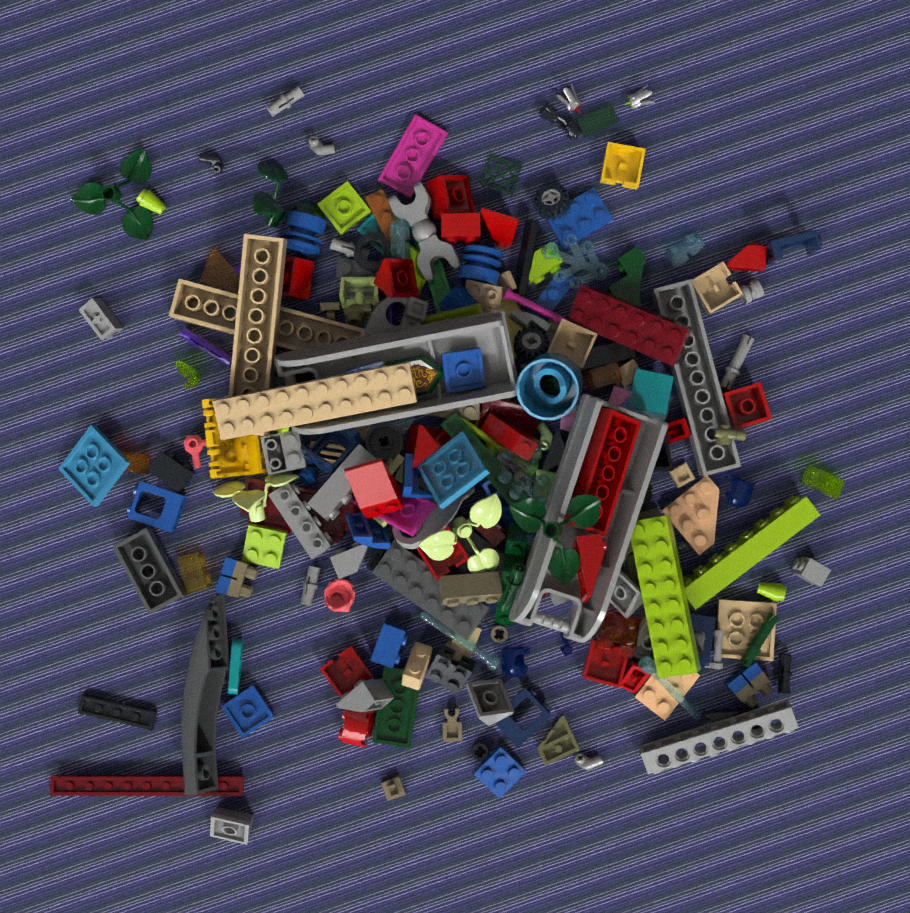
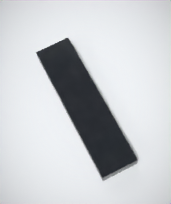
M534 219L525 222L514 280L517 289L512 291L522 297L526 295L539 221Z
M82 694L77 714L152 731L154 730L158 711Z

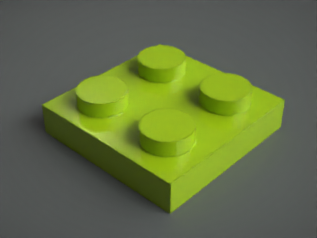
M348 181L317 204L341 236L371 213V210Z
M249 523L242 561L279 569L287 531Z

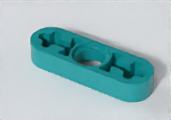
M233 638L228 694H239L243 639Z

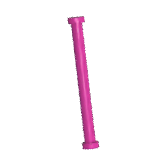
M509 287L503 295L504 299L509 298L559 324L562 319L567 320V318L512 292Z

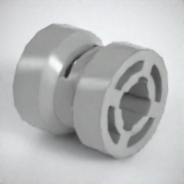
M757 279L750 281L748 285L739 287L743 293L740 298L745 304L752 302L754 298L764 296L763 288Z

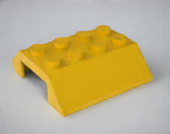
M216 399L202 400V408L205 409L203 416H206L207 423H204V427L207 428V431H205L206 445L209 448L207 454L211 456V462L209 463V467H211V470H209L210 478L268 473L260 437L264 436L251 434L221 440L212 402Z

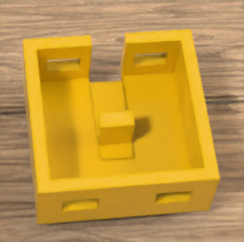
M608 142L599 183L609 185L621 183L622 187L637 190L646 149Z

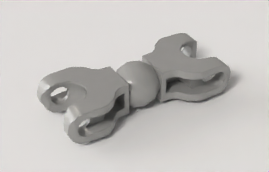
M419 181L413 186L416 197L411 204H402L395 195L388 197V201L394 215L400 220L408 222L413 228V237L419 242L420 246L417 264L425 279L430 282L435 278L433 265L437 259H447L453 268L461 266V262L452 245L440 241L436 235V226L430 221L428 215L432 200L424 185Z

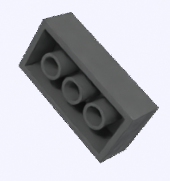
M152 527L145 528L112 546L149 615L188 594ZM150 567L153 568V573H150Z

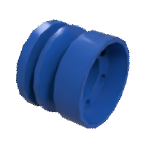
M288 211L285 225L291 228L292 231H283L282 233L283 236L289 238L287 239V248L301 254H320L321 249L315 245H322V240L316 238L315 235H324L327 221L311 214Z
M465 245L463 252L466 254L462 255V259L470 264L460 266L458 279L464 282L469 279L497 286L499 273L492 268L501 267V262L498 260H502L503 253L484 245Z

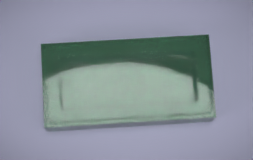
M611 104L576 119L579 129L582 130L583 138L619 122Z

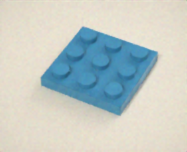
M90 425L58 469L92 506L98 507L131 462L96 425Z
M464 431L460 432L417 466L441 509H444L490 474Z

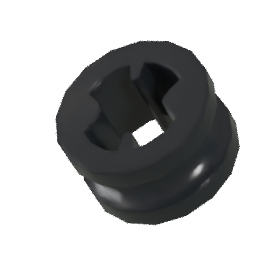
M484 742L473 744L471 753L474 759L481 761L488 756V746ZM479 746H482V750L485 749L481 756L474 752Z

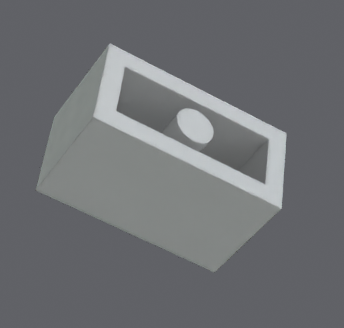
M800 556V558H796L793 562L791 573L810 584L822 587L831 570L812 558Z

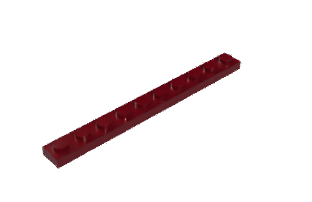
M183 775L50 776V796H243L244 775H217L218 790L198 795H184Z

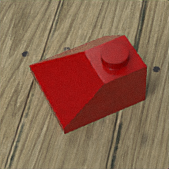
M481 208L480 220L492 243H496L495 246L501 249L511 248L519 219Z

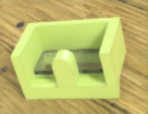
M341 277L339 297L342 309L348 308L352 304L363 305L367 303H372L375 309L380 303L381 289L373 283L375 277Z

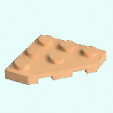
M708 475L662 510L664 515L670 514L674 527L699 556L714 545L719 488Z

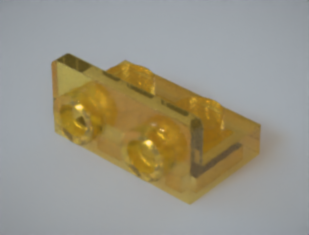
M198 551L177 558L187 595L211 588L212 579L210 573H207L205 569L207 562L204 554Z

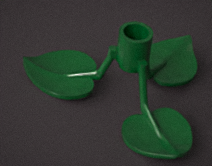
M139 149L129 154L121 164V175L129 178L127 181L115 184L114 187L110 185L102 187L98 183L90 182L83 185L70 200L81 211L91 215L100 214L105 210L106 203L104 200L119 204L129 211V214H126L122 221L125 233L133 238L147 240L153 231L151 213L142 206H137L132 211L131 208L120 201L122 194L119 190V187L130 184L132 180L137 184H142L151 176L152 166L146 151Z
M261 161L258 163V172L269 180H275L276 186L273 198L264 192L255 193L253 197L255 215L266 214L264 221L271 227H278L281 219H286L287 212L297 209V212L311 214L327 221L325 214L319 206L309 200H298L297 205L294 204L284 213L283 205L276 198L280 181H287L288 179L287 172L280 165L272 162Z
M578 495L573 497L566 511L571 517L560 523L557 521L546 523L543 520L546 516V508L538 499L528 498L511 504L512 516L524 531L537 532L542 523L543 534L547 538H553V541L561 548V550H553L548 569L562 585L569 583L576 576L580 568V556L573 548L565 550L563 544L558 540V537L563 532L562 526L571 521H574V524L582 529L594 526L600 515V498L594 495Z

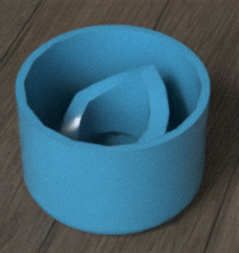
M544 353L531 360L520 373L516 385L517 397L523 409L531 416L541 420H556L568 414L577 403L583 390V377L577 364L569 357L560 353ZM543 375H553L557 378L561 390L559 394L549 395L542 390L540 380Z

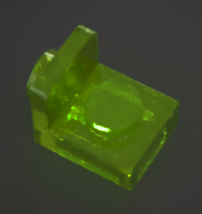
M178 359L174 365L179 368L177 372L186 378L190 376L184 387L188 389L196 387L201 379L199 378L201 373L183 360Z

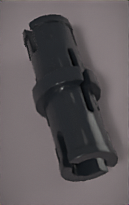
M779 654V670L777 671L778 693H790V676H792L791 654Z

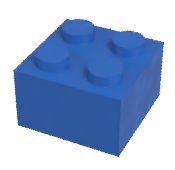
M385 619L371 661L393 668L394 663L398 665L402 655V651L399 650L400 646H405L409 635L406 632L407 627Z

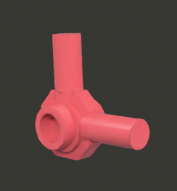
M197 434L187 436L184 440L185 450L192 455L193 468H200L199 453L204 446H207L206 439L201 438Z

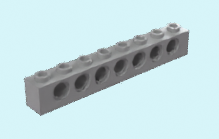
M789 699L640 745V754L648 774H657L664 769L677 768L687 762H697L703 757L716 756L720 752L732 751L742 745H752L762 739H771L781 733H791L799 727ZM779 719V722L771 723L772 720ZM754 725H760V728L752 729ZM735 731H741V732H742V733L739 734V735H734V734H733ZM716 737H723L720 741L714 740ZM697 743H704L703 746H696ZM680 748L686 749L684 752L677 751ZM666 754L667 757L661 758L659 755Z

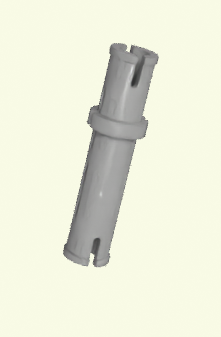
M743 334L729 366L725 368L726 373L720 383V388L724 387L726 391L731 390L736 376L740 375L739 370L755 340L752 337L749 338L750 336Z

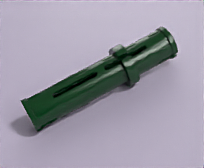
M516 563L513 566L512 573L507 577V585L498 605L499 609L503 612H508L511 609L516 592L523 583L522 578L526 567L521 563Z
M770 612L767 613L752 641L746 645L747 649L739 660L740 663L744 664L748 658L745 666L750 668L757 653L760 654L762 651L760 650L779 620L777 616L772 618L773 614Z

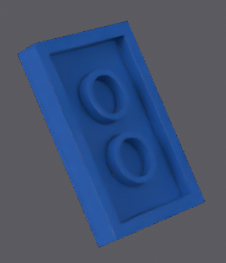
M593 187L571 200L569 211L566 210V215L561 214L562 218L559 219L557 216L555 217L556 220L552 221V217H550L546 221L565 250L614 219Z

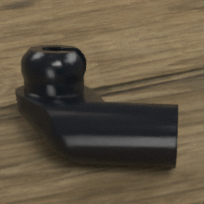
M199 154V163L209 164L215 174H220L224 171V164L217 155Z

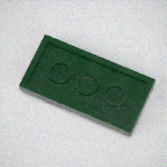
M384 666L382 679L395 698L382 709L377 710L372 740L374 743L406 748L411 746L419 690L401 684L405 668Z

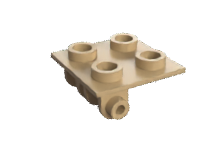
M469 279L466 280L465 288L476 301L481 303L486 312L500 310L501 300L505 293L503 292L504 287Z

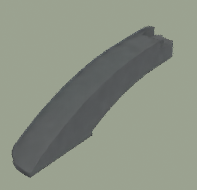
M217 594L209 601L200 622L188 664L181 715L184 795H198L218 790L216 763L217 714L226 671L230 670L225 594Z

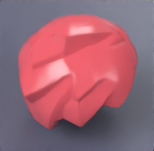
M347 579L331 581L324 592L325 605L334 612L350 611V607L355 600V589L352 583Z

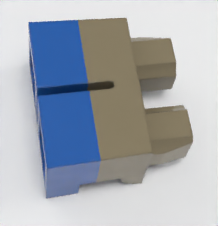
M227 556L215 592L237 598L240 596L251 597L254 587L246 585L245 580L246 577L256 580L259 569L250 566L251 563Z
M755 661L752 662L750 668L743 666L739 670L740 673L736 672L724 682L736 697L750 708H753L759 702L753 695L758 690L764 697L773 691L768 683L770 680Z

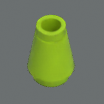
M145 188L136 199L140 206L159 215L166 208V205L151 190Z
M759 582L757 593L776 602H783L787 587L782 586L781 583Z

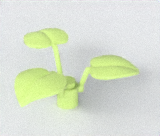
M291 472L268 475L265 477V482L267 483L265 484L264 491H243L242 489L246 487L243 482L229 481L217 486L212 490V493L218 497L232 496V501L236 505L249 512L251 522H260L265 519L264 507L267 506L268 488L270 486L285 485L299 478V475Z
M493 493L477 501L470 509V519L466 520L464 517H457L452 523L453 532L450 530L435 532L423 539L418 544L419 547L433 560H444L453 553V545L457 543L458 534L459 537L468 540L476 553L467 560L469 571L472 574L494 572L499 564L498 553L492 548H484L479 552L470 535L472 533L471 525L478 527L481 524L484 528H491L499 521L502 507L496 493Z

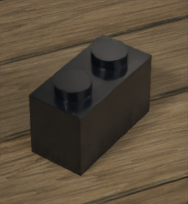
M169 450L166 452L159 451L147 470L178 492L183 491L195 474L191 470L192 466L185 461L179 462L175 459L177 456Z

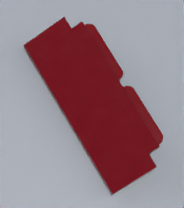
M246 478V487L243 491H264L267 482ZM270 486L266 499L267 506L264 507L265 519L260 522H251L249 517L248 521L249 523L287 531V535L292 533L291 528L269 497V494L281 486ZM297 487L300 491L299 498L301 501L306 500L307 503L318 492L317 490ZM355 497L346 506L343 504L339 508V515L334 520L330 519L328 522L312 508L309 510L312 517L316 515L322 524L320 529L323 533L327 532L333 540L331 543H339L340 539L343 540L344 532L351 533L346 513H357L358 507L353 503L356 500ZM240 507L241 513L249 514V512Z

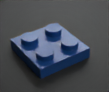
M480 347L441 353L446 393L486 387Z
M255 684L221 706L242 739L275 717V714Z
M500 745L472 771L473 775L499 799L527 772Z

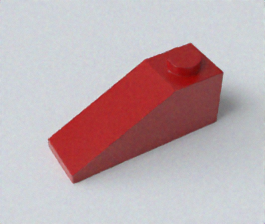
M491 412L481 428L483 432L507 449L528 461L540 443L539 439Z

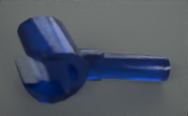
M560 631L563 643L565 644L560 650L566 657L572 653V647L567 638L563 637V632Z

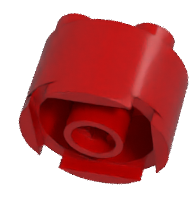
M344 709L342 720L345 721L343 728H340L338 739L346 744L366 748L369 742L365 741L367 737H371L375 716L371 714L375 710L357 712Z

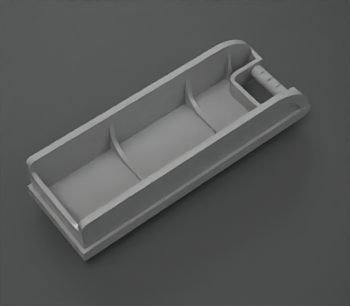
M504 309L283 352L273 356L278 376L283 377L285 385L297 383L295 374L308 371L313 372L315 378L319 379L344 374L345 370L377 360H382L385 366V362L419 355L427 356L442 367L441 353L477 347H480L482 351L486 387L446 393L443 375L433 392L417 396L418 401L415 403L292 426V431L297 434L328 433L510 398L517 395L518 375Z
M588 394L582 395L545 506L546 516L543 520L546 523L552 521L560 523L564 520L600 409H612L641 422L606 537L602 536V539L605 538L607 550L604 551L592 596L587 602L582 603L577 574L569 583L562 585L550 573L548 565L553 550H561V548L553 541V538H547L543 534V524L541 523L525 566L526 571L522 578L523 583L517 590L509 615L510 621L526 626H531L533 623L561 631L564 638L580 643L588 641L596 633L607 612L668 428V423L664 421H658L655 418ZM565 524L562 526L563 532L558 537V540L566 550L573 548L572 544L577 536L591 535L592 533ZM549 592L572 600V607L567 620L537 611L544 593Z

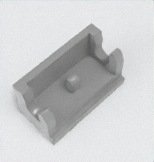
M91 298L79 309L101 340L110 339L113 337L112 334L124 329L102 298Z

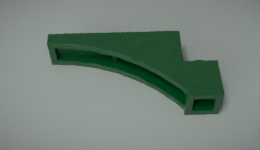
M636 246L615 261L617 263L615 265L620 275L624 274L625 277L609 286L606 290L612 295L641 306L640 284L643 267L647 261Z
M509 524L501 574L502 593L506 588V580L512 573L513 566L516 563H524L528 532L524 531L519 525ZM500 598L497 601L494 623L513 626L514 622L509 620L511 609L508 612H503L498 607L501 601Z

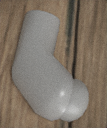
M317 136L309 138V148L317 155L335 154L334 144L323 145Z
M578 753L574 759L575 763L585 770H590L603 764L600 755L589 758L582 753Z

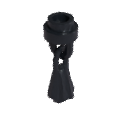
M544 105L540 108V117L554 123L568 133L567 137L569 139L573 138L576 140L582 131L577 124L572 126L566 122L549 105Z

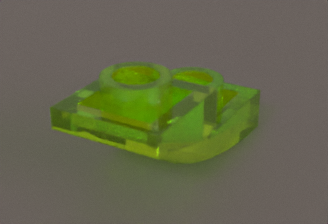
M807 465L800 483L814 491H820L832 499H838L845 482L823 470Z

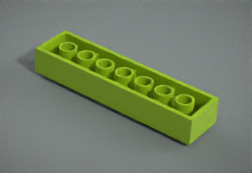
M790 496L784 501L785 505L769 512L770 516L765 520L763 518L758 520L752 530L742 532L738 536L740 539L725 545L723 552L719 555L717 553L713 554L708 558L709 562L704 566L701 564L693 570L694 574L688 578L687 576L683 577L688 605L695 610L819 517V512L806 496Z
M668 514L637 520L631 536V543L658 679L698 673L701 670L671 516Z

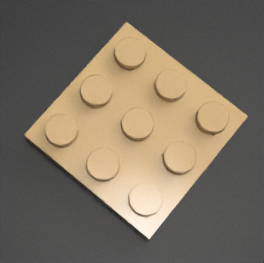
M718 599L716 629L724 630L721 658L741 659L747 649L746 645L752 641L767 613H772V618L776 616L777 603ZM775 626L760 649L762 651L760 654L757 653L754 660L773 661Z

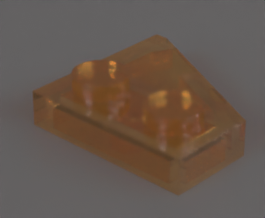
M212 248L199 282L215 289L237 294L239 291L240 275L215 248Z

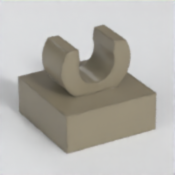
M341 302L320 303V311L327 310V319L335 320V310H341Z
M400 775L381 782L387 801L406 795Z

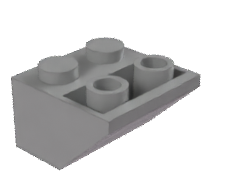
M291 430L260 437L268 475L298 470L308 466V462L303 458L304 454L300 448L304 446L302 434L294 433Z
M355 542L351 544L352 548L346 549L345 546L333 552L334 555L330 559L338 579L353 574L360 569L368 551V546Z
M372 678L368 681L360 680L357 682L351 692L349 691L341 696V701L336 706L351 711L367 712L382 709L395 697L383 679L374 680Z

